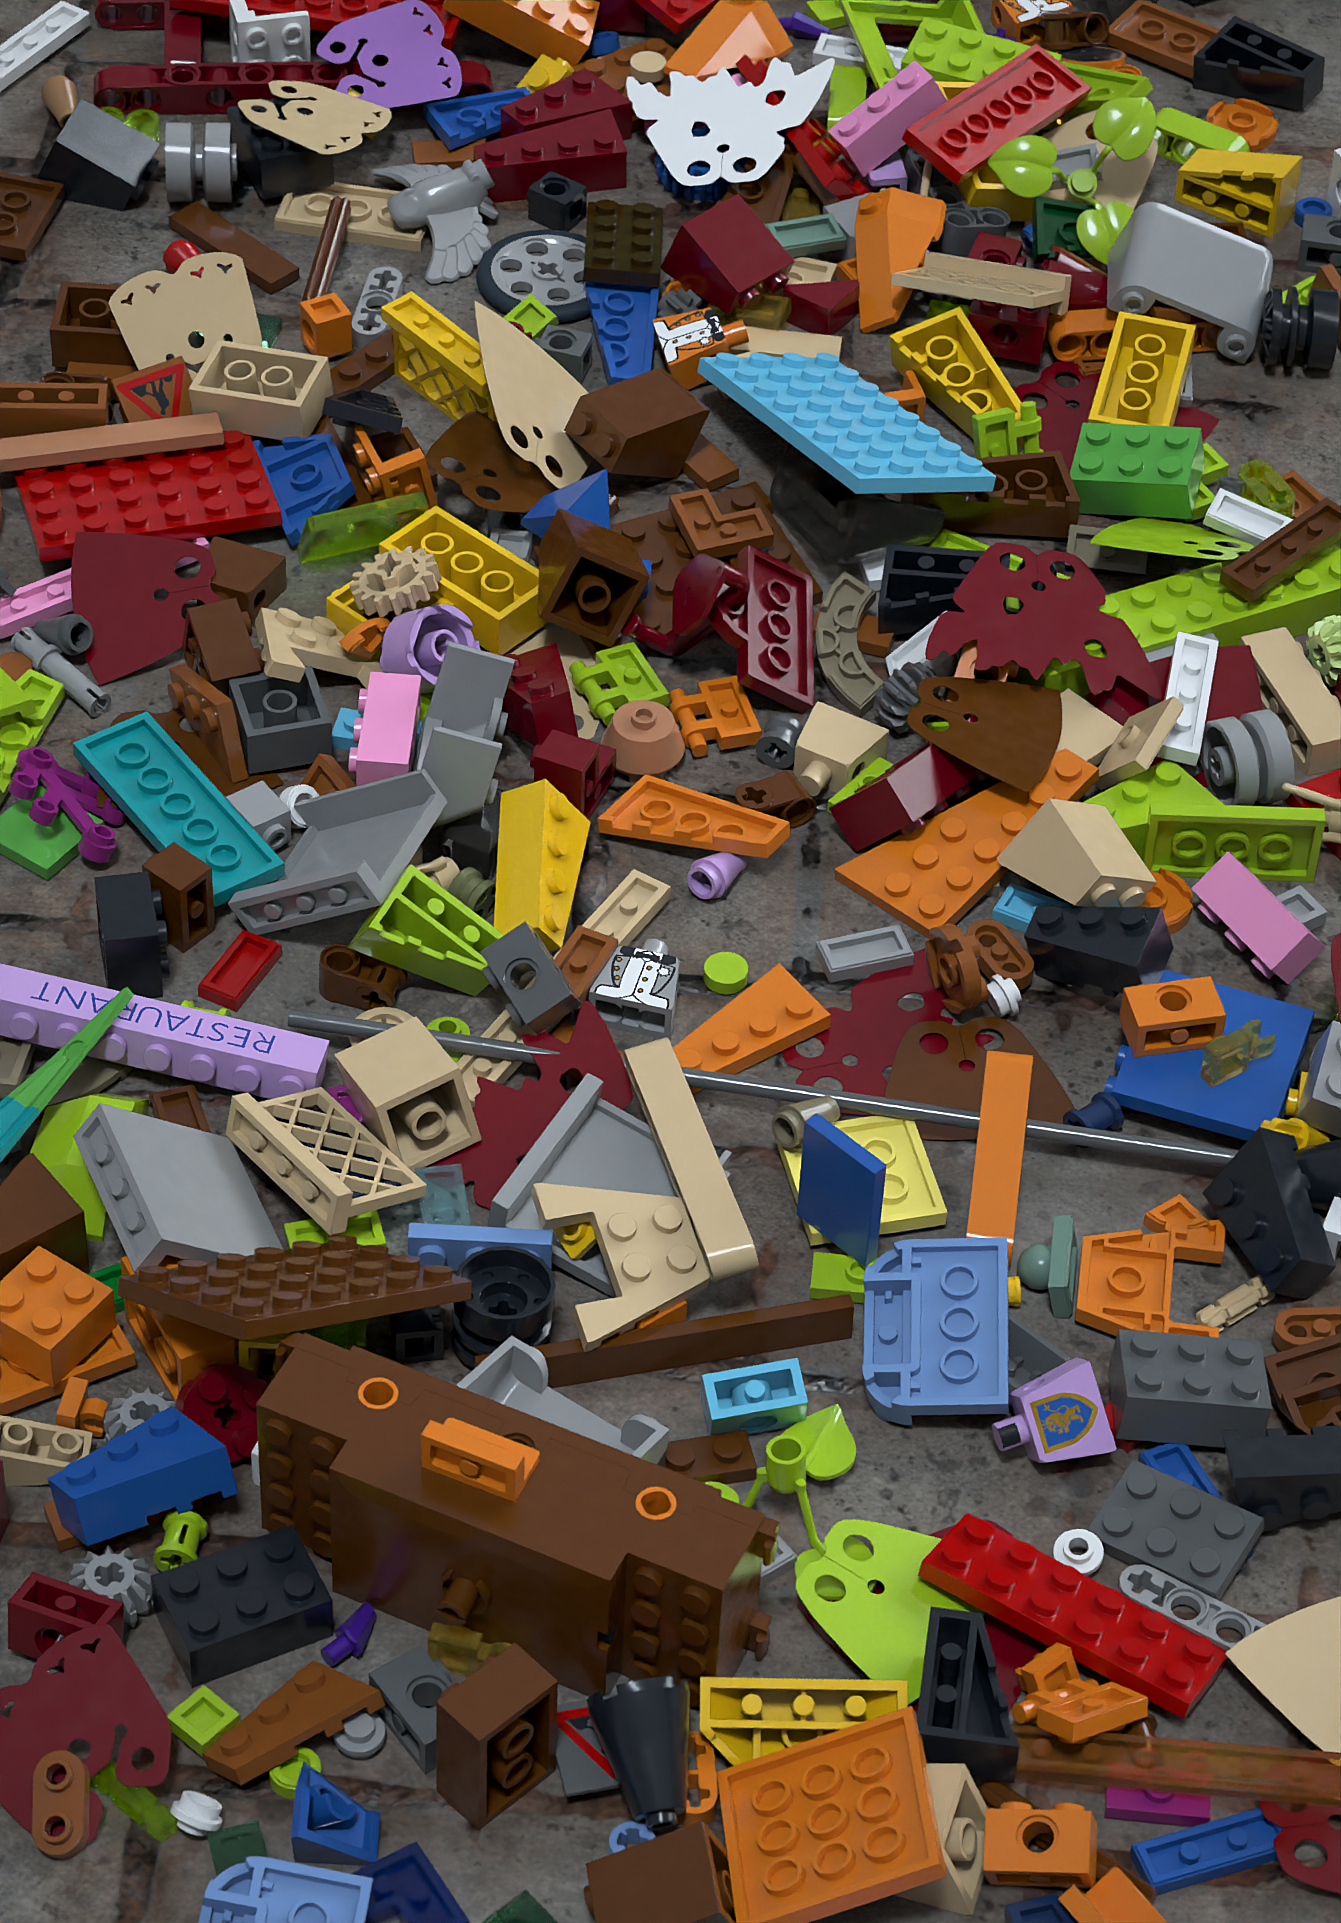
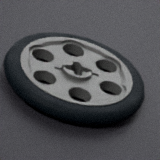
M547 229L525 231L508 236L496 242L487 250L478 263L476 271L478 288L489 304L506 315L531 293L557 316L559 323L584 319L591 314L584 287L577 282L583 280L586 237L567 231ZM531 252H543L545 255H542V256H533V255H530L529 253H531ZM568 258H579V259H581L582 261H579V262H569V261H567L566 259H568ZM506 268H515L519 271L510 273L505 272L503 270ZM522 290L529 292V294L517 295L513 292ZM564 297L567 300L557 302L551 300V298Z

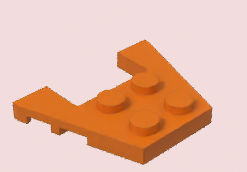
M1220 1219L1210 1220L1207 1227L1194 1229L1181 1228V1224L1171 1225L1170 1232L1143 1235L1142 1230L1138 1229L1083 1236L1075 1321L1117 1336L1118 1329L1219 1338L1218 1327L1172 1322L1169 1317L1174 1259L1222 1264L1225 1242L1224 1223Z

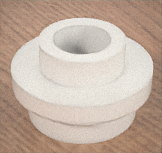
M999 974L990 978L991 983L987 984L989 992L987 1001L993 1011L1000 1018L1007 1014L1010 1016L1018 1014L1019 1007L1017 1003L1022 1001V996L1011 978L1004 980Z
M1073 1529L1059 1536L1054 1545L1053 1555L1055 1560L1072 1566L1085 1576H1089L1102 1564L1103 1545L1092 1532L1083 1529ZM1081 1547L1085 1548L1087 1552L1083 1555H1074L1070 1552V1549Z
M184 1791L180 1800L174 1801L170 1809L171 1814L178 1819L176 1825L183 1831L193 1835L205 1836L207 1831H218L222 1823V1819L219 1816L222 1805L213 1798L198 1792Z

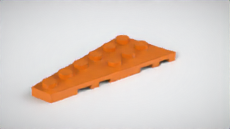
M1064 748L1055 753L1045 773L1028 792L1001 781L925 821V824L905 836L900 834L835 868V880L929 940L934 939V935L928 933L931 928L947 923L956 924L1009 870L999 863L997 857L1049 798L1077 802L1099 780V768Z

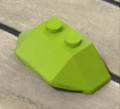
M100 1093L46 1107L30 1154L33 1153L84 1210L86 1238L88 1241L103 1243L111 1219L73 1136L99 1103L146 1116L149 1108L148 1099Z

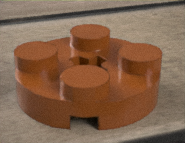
M952 923L931 928L928 933L934 935V939L925 942L926 962L934 988L943 986L949 997L941 1000L950 1012L959 1014L975 1009L978 1004L986 1002L989 998V992L985 980L980 976L977 959L981 956V950L976 937L972 933L964 935L961 929Z

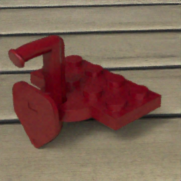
M746 545L738 552V569L705 553H700L683 567L673 586V629L667 634L642 623L640 617L634 613L629 615L620 631L622 635L630 636L639 643L666 656H679L686 653L715 629L726 642L738 649V683L802 714H805L814 707L813 577L750 545Z

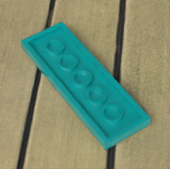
M147 711L73 743V755L158 852H161L174 842L212 867L214 907L230 901L235 892L262 886L285 876V863Z

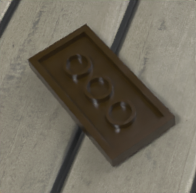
M608 199L588 202L583 281L659 287L663 208L655 207L649 203L623 205Z

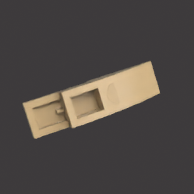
M0 1415V1460L3 1461L6 1486L49 1484L47 1478L66 1468L69 1463L90 1454L93 1432Z

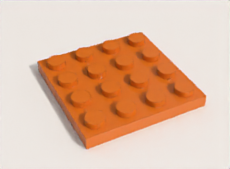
M912 1706L717 1772L736 1923H809L947 1877L922 1737L918 1730L917 1715Z

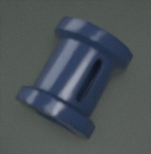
M1098 1092L1092 1097L1091 1103L1080 1110L1071 1109L1063 1116V1124L1106 1131L1108 1129L1117 1130L1124 1124V1115L1119 1103L1112 1095ZM1077 1145L1078 1147L1083 1148V1149L1089 1147V1146Z

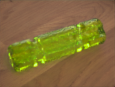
M110 1760L104 1768L93 1776L94 1786L106 1796L113 1795L111 1801L139 1825L147 1824L148 1826L145 1830L156 1840L165 1841L178 1829L176 1825L178 1819L171 1814L170 1808L166 1805L158 1806L160 1800L145 1787H128L123 1785L115 1774L117 1763Z

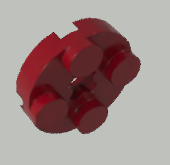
M219 1363L201 1369L204 1371L197 1374L193 1380H188L182 1386L176 1399L175 1408L224 1444L230 1463L238 1462L245 1457H251V1452L258 1441L256 1404L269 1385L264 1380L259 1379L252 1371L237 1365ZM225 1400L230 1402V1408L233 1409V1415L231 1420H228L226 1425L221 1427V1419L214 1417V1411L216 1407H223Z

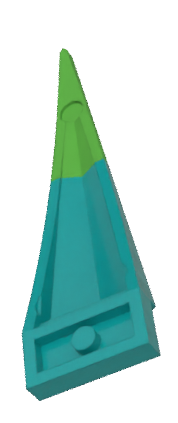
M128 987L122 989L42 1067L0 1101V1163L133 998L134 995Z

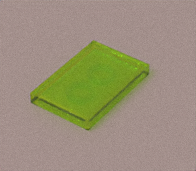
M424 492L412 493L308 517L296 551L300 564L379 546V543L425 513L428 504Z

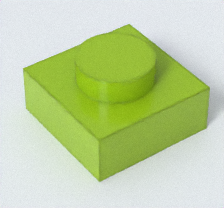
M531 293L503 317L508 322H516L522 325L524 333L531 332L533 342L536 338L541 339L548 324L555 326L559 324L557 316Z
M205 1685L201 1686L167 1715L171 1732L202 1757L203 1752L217 1742L226 1731L232 1729L240 1722V1714Z

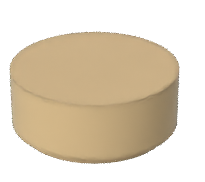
M638 52L630 59V75L642 83L658 82L666 75L663 73L666 59L656 52Z

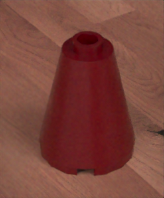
M1052 244L1048 251L1054 252V257L1050 261L1044 259L1040 270L1072 275L1068 311L1107 308L1108 275L1063 247Z

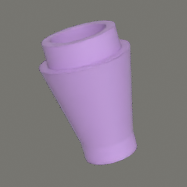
M719 852L694 861L687 874L689 888L701 899L719 898L737 875L746 868L748 863L746 855Z

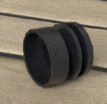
M1271 285L1269 287L1265 305L1262 307L1259 341L1262 348L1264 367H1275L1279 350H1281L1283 368H1290L1296 351H1301L1304 369H1332L1339 327V296L1337 289L1311 288L1305 305H1300L1296 287L1290 286L1288 288L1285 304H1283L1281 286Z
M501 1246L488 1247L472 1253L459 1265L456 1275L472 1280L471 1300L454 1302L451 1317L450 1337L452 1348L463 1363L475 1369V1356L494 1352L511 1335L531 1347L551 1343L553 1322L551 1315L554 1309L556 1284L552 1270L543 1259L527 1250Z

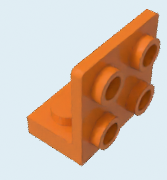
M362 425L354 428L358 443L352 445V449L361 468L365 466V473L360 474L361 479L371 496L376 494L377 497L374 498V503L377 506V511L382 521L389 519L394 530L397 532L434 506H438L426 459L420 448L381 462Z

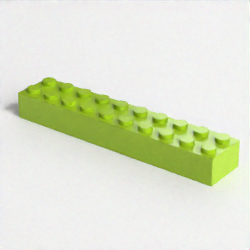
M1341 540L1251 603L1219 583L1221 570L1239 558L1237 557L1106 595L1105 603L1099 606L1097 610L1124 620L1138 640L1144 653L1174 645L1178 631L1199 637L1213 633L1219 641V647L1238 646L1240 638L1243 636L1286 627L1292 637L1308 633V628L1314 626L1315 622L1322 621V618L1341 615ZM1095 639L1084 642L1088 654L1101 658L1106 657V650L1101 642ZM1052 659L1037 680L1031 676L1027 668L1019 667L1015 678L1017 683L1060 690V694L1069 688L1085 700H1087L1085 695L1091 692L1082 665L1074 659L1070 660L1067 665L1058 659Z

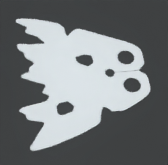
M773 58L763 84L757 87L753 86L751 82H747L740 87L737 86L724 67L719 70L716 76H710L704 82L699 81L694 76H684L681 72L672 71L670 72V97L659 93L650 82L640 85L634 77H628L626 81L627 93L630 101L633 102V109L637 117L643 120H658L649 127L647 136L670 173L679 183L685 186L708 185L720 177L731 183L750 182L762 177L783 152L785 140L777 132L801 125L812 111L830 79L835 59L830 58L796 76L790 63L781 62L778 58ZM778 90L785 91V97L780 104L773 106L765 102L768 93ZM694 122H704L708 125L710 132L703 137H694L691 129ZM722 144H727L730 147L724 153L717 151V147ZM750 157L757 163L756 167L750 172L739 173L733 169V164L740 158ZM696 161H705L710 164L709 172L699 177L689 175L687 168Z

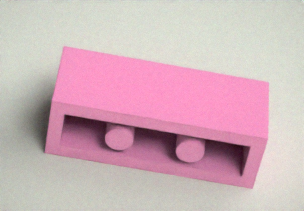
M913 61L878 91L871 94L867 100L852 112L844 116L828 132L844 158L865 177L905 144L902 137L906 128L948 101L934 78L916 61Z
M370 672L368 689L360 688L358 713L363 714V718H355L353 742L359 743L358 748L351 747L349 754V773H356V786L412 771L421 710V675Z
M1229 851L1191 888L1203 900L1197 907L1214 924L1217 925L1222 920L1229 927L1224 935L1242 952L1249 947L1256 954L1251 962L1268 979L1276 974L1289 984L1325 948L1312 932Z

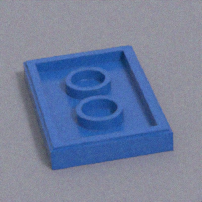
M816 1113L805 1121L797 1215L866 1267L877 1258L887 1165Z

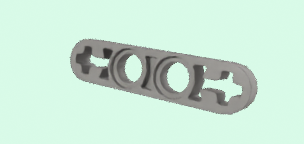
M1136 1564L1127 1567L1121 1573L1117 1591L1125 1597L1153 1612L1164 1615L1168 1620L1194 1634L1209 1639L1213 1644L1226 1651L1230 1650L1238 1642L1229 1643L1220 1639L1216 1633L1219 1629L1223 1627L1234 1628L1242 1634L1244 1639L1266 1626V1624L1153 1567ZM1140 1586H1144L1149 1589L1143 1590L1140 1594H1137L1132 1591V1589L1138 1590ZM1162 1596H1166L1163 1606H1158L1157 1602L1161 1603ZM1177 1605H1188L1197 1611L1198 1616L1192 1620H1183L1176 1617L1171 1609ZM1228 1658L1227 1663L1235 1666L1234 1663Z

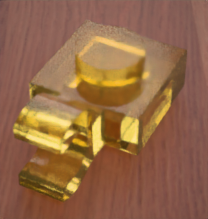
M1259 1019L1250 1020L1243 1026V1029L1240 1028L1226 1036H1218L1205 1045L1200 1077L1211 1088L1247 1071L1250 1060L1267 1056L1274 1051L1277 1038L1274 1034L1268 1035L1265 1038L1257 1037L1260 1035L1262 1025Z

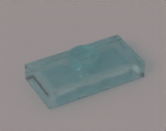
M461 1164L416 1168L415 1174L427 1184L425 1197L418 1198L422 1223L471 1226Z

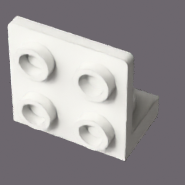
M229 0L232 63L310 61V17L307 11L255 17L254 10L248 11L245 0Z

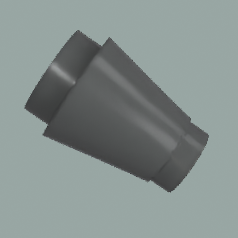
M79 614L41 619L35 624L33 629L47 644L56 645L63 653L68 655H78L87 650L93 640L91 624Z

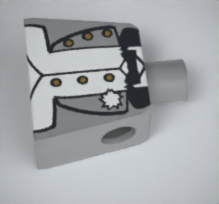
M648 939L644 942L642 949L629 946L618 947L591 986L589 1001L594 1005L607 1027L660 1039L668 1037L671 1041L678 995L680 961L676 957L668 955L669 948L663 941Z

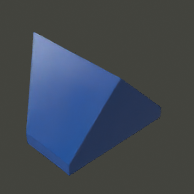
M607 469L545 495L522 518L520 525L543 538L558 508H561L610 530Z
M305 1761L303 1762L295 1789L291 1833L294 1862L356 1866L376 1865L381 1813L367 1811Z

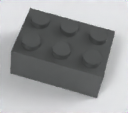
M1118 1329L1108 1368L1116 1439L1225 1448L1221 1430H1237L1238 1437H1264L1272 1406L1261 1341Z

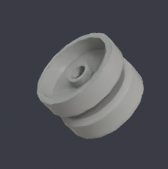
M1270 709L1242 714L1239 720L1232 716L1207 721L1204 726L1201 744V762L1210 793L1224 805L1253 806L1255 801L1260 804L1285 800L1289 797L1291 793L1284 791L1282 785L1284 783L1294 784V759L1285 727L1274 712Z

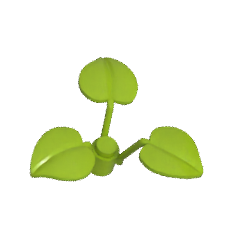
M1116 98L1104 103L1098 109L1093 119V133L1099 142L1107 146L1102 150L1090 170L1079 168L1074 170L1069 177L1066 176L1059 168L1053 166L1057 159L1056 147L1049 140L1036 135L1021 136L1008 141L990 157L988 166L998 176L1002 184L1016 196L1031 199L1043 195L1051 187L1053 181L1052 174H1055L1060 179V184L1065 185V195L1070 202L1088 204L1095 207V209L1086 210L1079 215L1076 233L1084 249L1097 261L1108 266V252L1134 210L1128 205L1117 201L1110 202L1102 207L1099 201L1093 199L1097 188V178L1095 175L1112 150L1123 161L1137 159L1147 151L1156 129L1154 107L1147 98Z
M838 1404L807 1416L806 1420L795 1423L781 1435L774 1437L768 1442L766 1446V1467H759L757 1469V1478L745 1501L741 1504L752 1508L765 1482H768L780 1494L797 1492L809 1543L814 1549L806 1550L797 1557V1562H795L796 1579L807 1563L820 1560L826 1552L824 1542L823 1544L821 1543L816 1533L806 1492V1474L816 1480L834 1479L849 1471L856 1460L855 1441L845 1423ZM705 1482V1484L722 1490L721 1497L739 1504L738 1494L729 1486L720 1482ZM848 1536L844 1540L843 1549L850 1558L857 1561H865L873 1556L868 1547L856 1537ZM825 1575L815 1581V1591L822 1599L841 1600L845 1596V1586L838 1578ZM877 1580L868 1582L867 1586L871 1592L874 1591Z

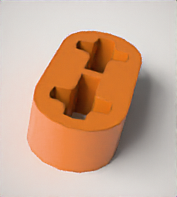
M689 1731L688 1752H694V1757L697 1760L696 1770L687 1771L686 1811L677 1816L678 1824L684 1827L702 1820L706 1825L711 1823L716 1816L718 1800L713 1745L702 1733ZM688 1789H697L698 1801L701 1803L699 1807H690Z

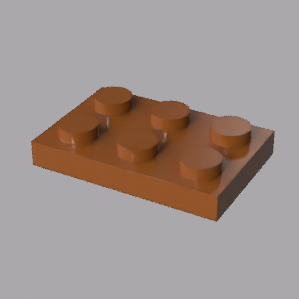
M1137 0L1109 26V34L1103 43L1113 46L1119 51L1143 58L1151 64L1160 65L1175 71L1183 77L1193 79L1194 55L1220 30L1149 1Z

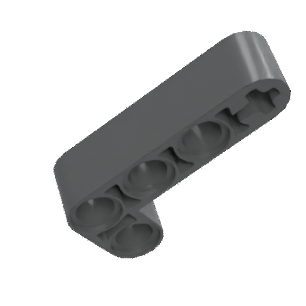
M908 146L903 163L908 176L907 191L920 194L925 158ZM932 165L928 197L943 200L947 205L943 231L938 241L932 242L939 253L968 258L979 231L1006 237L1010 216L1005 211L995 207H969L957 184Z

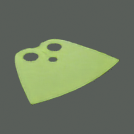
M1142 517L1114 524L1097 533L1090 542V544L1214 560H1232L1239 557L1236 553L1248 552L1255 547L1250 543L1230 536L1161 517ZM1190 541L1198 544H1187L1185 542ZM1215 542H1230L1238 544L1240 547H1224L1215 544ZM1198 550H1212L1223 555H1206L1199 553Z
M855 1519L839 1521L824 1538L826 1552L823 1557L818 1561L807 1563L798 1575L795 1582L797 1593L814 1619L871 1680H908L909 1705L920 1696L930 1607L982 1613L983 1617L985 1612L918 1576L922 1560L942 1539L872 1521ZM852 1535H860L867 1538L873 1545V1556L865 1561H857L850 1558L843 1549L844 1540ZM825 1575L836 1577L845 1586V1596L836 1602L826 1601L816 1593L815 1581ZM871 1580L880 1581L885 1587L884 1592L881 1594L872 1593L868 1589V1582Z

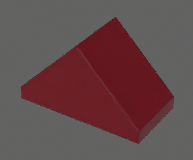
M859 279L783 285L782 320L809 333L835 335L858 315Z

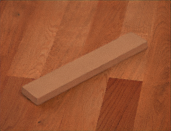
M212 412L0 439V473L218 446L224 444V433L218 413Z

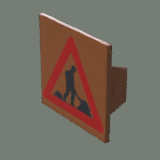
M182 356L110 381L120 403L119 411L125 423L193 415L188 390L193 381Z

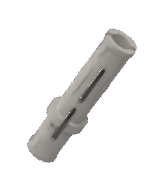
M30 627L21 628L22 633L28 639L24 638L18 631L15 633L11 646L15 651L24 654L32 661L34 671L63 683L64 691L86 709L92 717L101 716V712L95 708V705L102 709L104 713L108 710L111 704L110 695L103 692L64 658L61 649L56 645L47 644Z

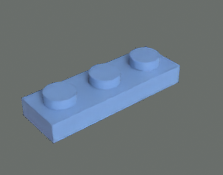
M409 1223L408 1255L419 1257L420 1264L426 1266H447L452 1268L453 1271H457L459 1265L472 1253L488 1247L510 1246L533 1253L543 1259L551 1269L553 1230Z

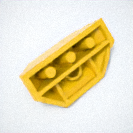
M700 1677L699 1730L732 1766L904 1709L908 1707V1680Z

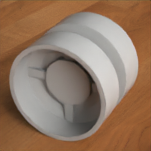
M166 122L165 169L167 202H193L196 181H203L207 202H232L233 182H237L238 162L237 144L232 143L231 123L206 122L202 143H196L191 122Z

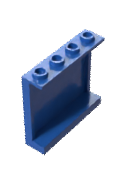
M1164 970L1159 983L1192 979L1194 977ZM1214 983L1226 1013L1221 1046L1134 1058L1130 1047L1121 1044L1114 1070L1119 1071L1117 1077L1109 1075L1103 1093L1112 1095L1120 1106L1248 1141L1264 1120L1271 1121L1275 1117L1282 1119L1289 1088H1293L1309 1042L1315 1010Z

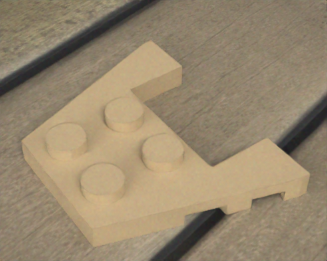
M261 607L255 620L258 641L264 645L261 657L262 660L267 661L264 667V672L267 676L300 683L306 670L305 666H312V668L356 677L368 689L370 672L383 673L380 663L374 658L368 659L349 653L339 642L345 634L331 620L321 616H314L313 619L301 617L296 612L287 608H279L278 611Z
M548 1183L533 1184L531 1196L543 1230L591 1222L616 1294V1298L574 1306L572 1317L584 1352L592 1351L601 1346L603 1340L617 1332L621 1335L634 1328L637 1321L654 1312L659 1314L707 1288L710 1275L682 1197Z

